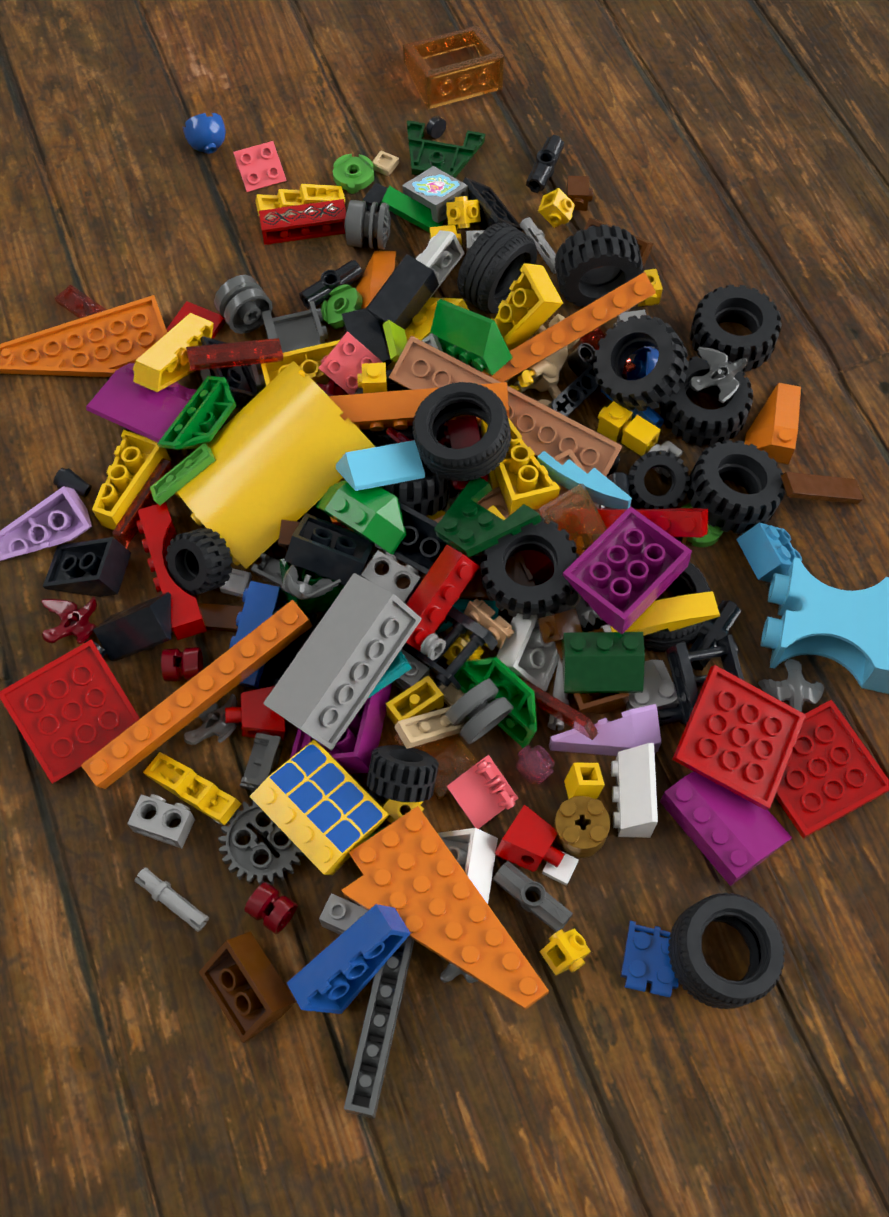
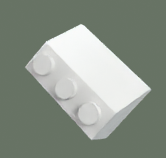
M440 230L436 236L430 239L427 248L417 256L416 260L434 270L440 286L465 253L453 232Z
M550 611L546 612V616L553 615ZM517 613L511 622L512 629L515 632L509 639L506 638L497 654V658L533 691L545 694L557 666L559 655L554 641L544 644L537 621V614L531 615L530 619H523V614Z
M647 743L619 751L616 760L611 762V776L616 777V786L612 787V802H617V812H613V828H618V837L650 838L657 825L654 743Z
M477 828L438 833L488 904L498 838Z

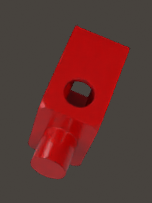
M275 686L241 693L240 707H225V723H241V734L244 737L255 738L256 733H263L271 736H280L281 740L284 741V718L263 704Z
M524 805L502 838L495 855L533 872L537 870L542 860L557 868L565 853L552 846L557 836L556 829Z

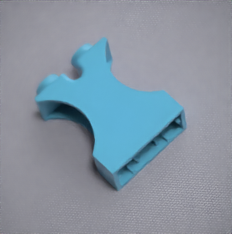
M794 557L786 575L774 573L769 589L768 602L779 604L778 615L782 616V618L767 617L761 637V646L772 649L770 668L775 669L780 663L794 656L819 655L832 659L844 666L855 677L861 688L889 694V577L884 578L877 585L867 589L856 591L840 590L820 582L809 573L800 558Z

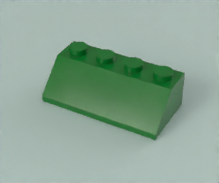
M442 299L437 301L430 334L433 333L438 337L444 353L476 368L480 372L483 371L490 375H494L513 358L495 320Z

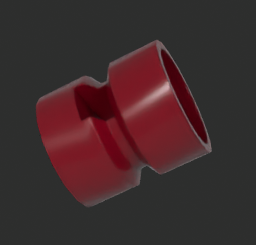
M178 648L163 649L161 668L164 682L180 681L182 677L189 681L203 670L201 648H185L183 652Z
M263 882L247 901L244 911L257 921L263 919V925L274 934H279L294 916L298 905L285 895L279 897V891L267 882Z

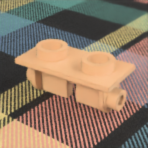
M475 599L473 602L469 601L464 614L488 629L498 642L496 646L501 649L506 638L509 639L514 634L513 626L500 615L494 620L491 619L495 611L483 600Z

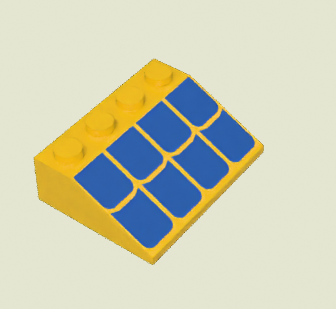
M315 739L269 775L249 796L324 875H334L351 857L349 852L365 842L389 816L388 812Z

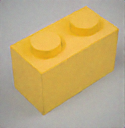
M428 675L387 702V716L396 725L400 720L439 710L444 706V694Z

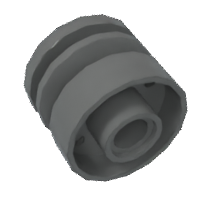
M350 200L345 216L347 246L362 248L365 239L368 238L371 249L375 248L377 240L378 249L384 250L390 235L391 226L388 203H381L380 210L378 211V203L373 202L369 212L367 211L366 201Z

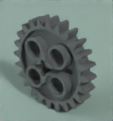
M244 801V810L240 811L237 809L235 812L236 817H231L228 821L229 826H221V830L226 836L218 838L221 844H225L219 848L221 854H227L222 860L224 864H230L228 868L230 873L238 870L237 878L239 880L247 875V882L250 885L255 878H257L259 885L266 878L273 885L275 876H278L283 881V872L287 871L293 874L291 865L300 866L301 862L297 855L305 856V854L290 839L284 846L276 845L278 838L288 836L272 820L268 826L260 827L258 822L263 818H269L268 815L254 801L253 806L250 807ZM248 824H251L264 840L268 839L270 847L280 855L279 858H276L263 842L259 843L256 834L247 828ZM242 836L251 837L248 844L243 846L237 844ZM258 856H269L265 864L258 865L255 863Z

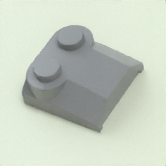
M663 660L645 661L643 693H629L630 697L626 709L630 710L656 704L657 709L660 710L677 707L679 700L675 685L669 676Z

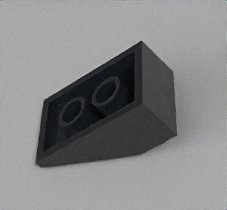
M114 537L57 545L43 587L48 590L96 597L118 595L131 552Z

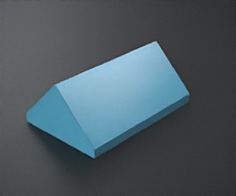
M415 440L346 452L336 464V470L355 491L425 478V472Z

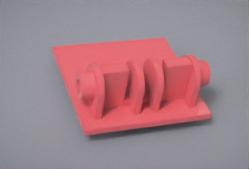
M273 141L233 152L236 159V167L240 171L246 192L287 181Z
M347 331L330 354L321 360L322 364L318 369L351 395L358 389L357 374L362 373V364L383 362Z
M489 755L446 786L470 822L477 829L505 808L507 810L512 808L516 804L514 801L518 799Z

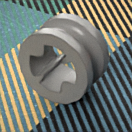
M435 633L430 634L421 645V653L428 655V658L431 660H435L444 651L446 641L442 638L439 639Z

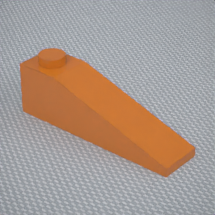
M374 251L356 288L362 295L361 309L369 305L395 270L396 251Z
M778 383L747 431L744 444H753L757 446L758 450L767 452L770 459L774 458L776 462L789 464L796 447L801 387Z

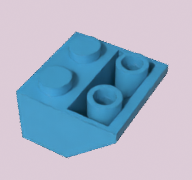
M759 522L736 539L758 580L771 582L774 573L787 574L794 557L800 558L802 561L800 553L792 547L790 543L791 537L785 529Z

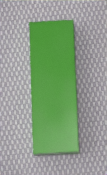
M203 443L150 487L156 503L159 505L163 504L216 461L210 447L206 443Z

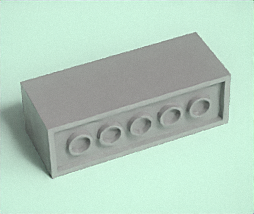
M354 573L263 704L332 750L422 618L392 592Z

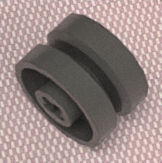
M249 275L235 276L226 281L219 288L214 299L215 308L225 319V322L235 333L240 334L250 333L263 325L261 312L267 310L271 312L273 308L272 301L257 281Z
M490 678L465 693L445 714L454 726L468 721L460 731V735L468 744L475 742L489 732L514 709L505 697L492 701L498 694L499 689Z

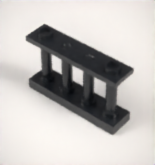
M452 606L444 621L437 628L438 630L443 623L447 624L448 621L453 624V629L443 639L446 641L445 649L437 659L431 660L408 643H405L402 649L437 674L436 679L444 686L448 687L451 684L459 690L462 686L454 677L458 670L478 647L481 648L484 645L492 651L498 642L488 629ZM465 633L468 634L470 641L446 670L439 666L437 662L460 635L464 636Z
M732 634L718 640V647L689 651L684 642L675 644L666 650L685 727L699 696L698 687L703 686L707 675L696 677L693 674L691 662L721 657L723 669L744 680L738 659V647L733 640Z

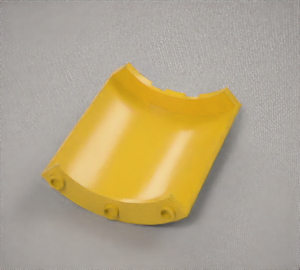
M294 361L216 433L214 438L207 444L216 461L175 493L191 509L193 514L190 516L199 526L204 525L206 528L212 529L213 532H218L220 538L225 539V545L230 548L231 552L229 554L232 557L233 563L236 566L241 564L246 569L279 539L281 520L297 522L325 495L331 486L343 478L336 470V464L346 452L375 447L349 418L345 421L341 418L340 415L343 414V411Z

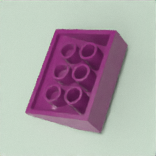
M129 363L114 372L86 406V410L158 443L197 390L186 388L176 381L159 392H155L133 382V366L135 363Z
M630 506L563 572V576L603 621L620 634H623L688 567L692 550Z
M393 682L370 698H367L332 750L318 742L349 774L368 773L372 752L379 746L386 715V703L389 702ZM299 728L290 758L314 740V738Z
M694 771L666 790L660 800L664 808L730 886L792 839L768 809H762Z

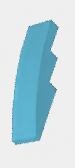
M545 451L537 456V461L546 468L548 476L573 493L610 508L628 509L631 506L632 498L596 468H593L587 474L570 459L561 465Z

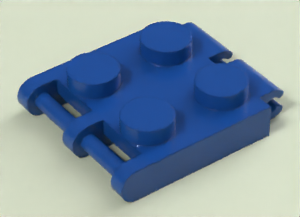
M630 920L621 977L626 978L625 988L645 992L647 983H651L650 993L670 998L672 988L677 989L679 985L678 978L675 977V972H673L672 965H670L671 958L668 955V946H670L668 943L671 932L660 930L661 927L658 926L650 928L636 925L635 921Z

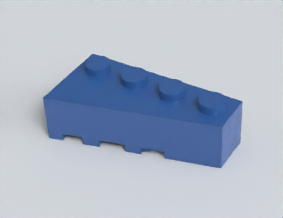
M250 581L249 588L246 587L243 592L242 601L245 603L242 612H239L237 615L236 626H238L236 636H233L230 641V648L279 611L281 605L285 606L287 604L280 587ZM265 664L238 685L260 689L259 682Z
M375 904L287 982L301 1010L343 1013L411 934L394 907Z

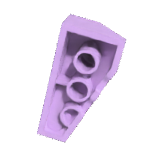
M63 486L0 530V561L72 541L90 529L92 525L88 510L76 491Z
M656 704L621 712L622 718L614 721H608L607 718L598 720V723L594 724L590 729L580 726L551 736L549 743L550 751L617 756L619 751L647 743H654V754H656L661 745Z

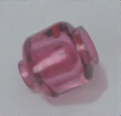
M527 745L517 754L520 759L516 762V769L530 784L536 782L540 785L555 772L552 769L555 761L540 745L533 748Z

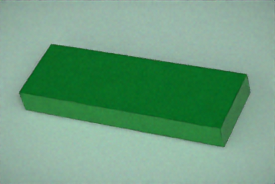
M391 186L388 187L381 203H388L389 211L429 233L430 227L442 226L444 220L440 223L433 221L430 208Z

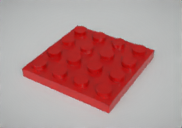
M92 639L0 691L2 703L52 784L82 767L81 765L140 719Z
M714 665L710 667L672 760L762 809H770L806 714Z
M832 700L805 713L806 716L775 794V798L803 839L889 792V779Z

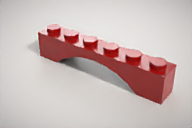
M164 502L161 505L156 504L139 509L140 520H137L136 523L140 535L145 534L146 537L142 539V544L145 552H150L151 558H148L147 561L151 572H156L157 577L153 578L157 592L162 591V594L171 593V632L174 631L177 640L206 632L207 630L196 598L177 586L167 570V547L171 545L170 541L176 536V530L167 503Z
M567 505L554 508V522L558 524L559 531L565 529L568 533L603 534L627 509ZM635 509L673 537L701 538L708 534V509Z

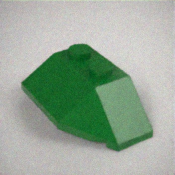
M207 376L157 443L159 447L197 449L203 443L208 444L214 438L236 407L225 377Z
M343 480L331 486L316 506L317 509L393 555L406 535L398 498L381 487L355 491L346 480Z
M497 657L467 660L454 675L455 679L462 686L460 690L465 694L484 680L490 678L499 689L498 694L492 701L505 697L514 707L497 725L525 749L537 731L534 691Z

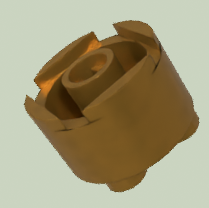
M576 796L564 801L557 811L553 826L557 832L555 841L559 847L572 857L586 858L594 855L604 845L610 829L609 814L603 803L598 799L587 796ZM577 824H582L586 829L581 830V827Z

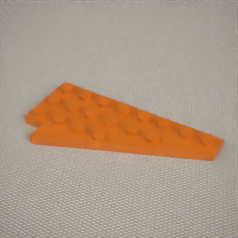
M152 295L1 343L0 374L111 377L117 369L129 363H135L141 355L168 333L156 298Z
M418 806L349 852V855L363 876L342 889L343 894L368 911L375 904L394 907L411 932L410 938L524 1010L549 993V990Z

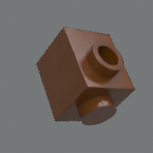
M568 176L566 196L575 204L574 210L587 211L588 202H592L593 189L589 188V176Z
M576 608L537 619L544 644L563 639L564 633L582 632Z

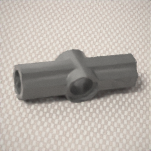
M509 861L502 865L493 878V881L515 898L524 910L532 912L555 932L563 929L573 915L571 911L548 894L542 884L532 881ZM535 892L539 895L540 900L530 902L526 899L525 894Z

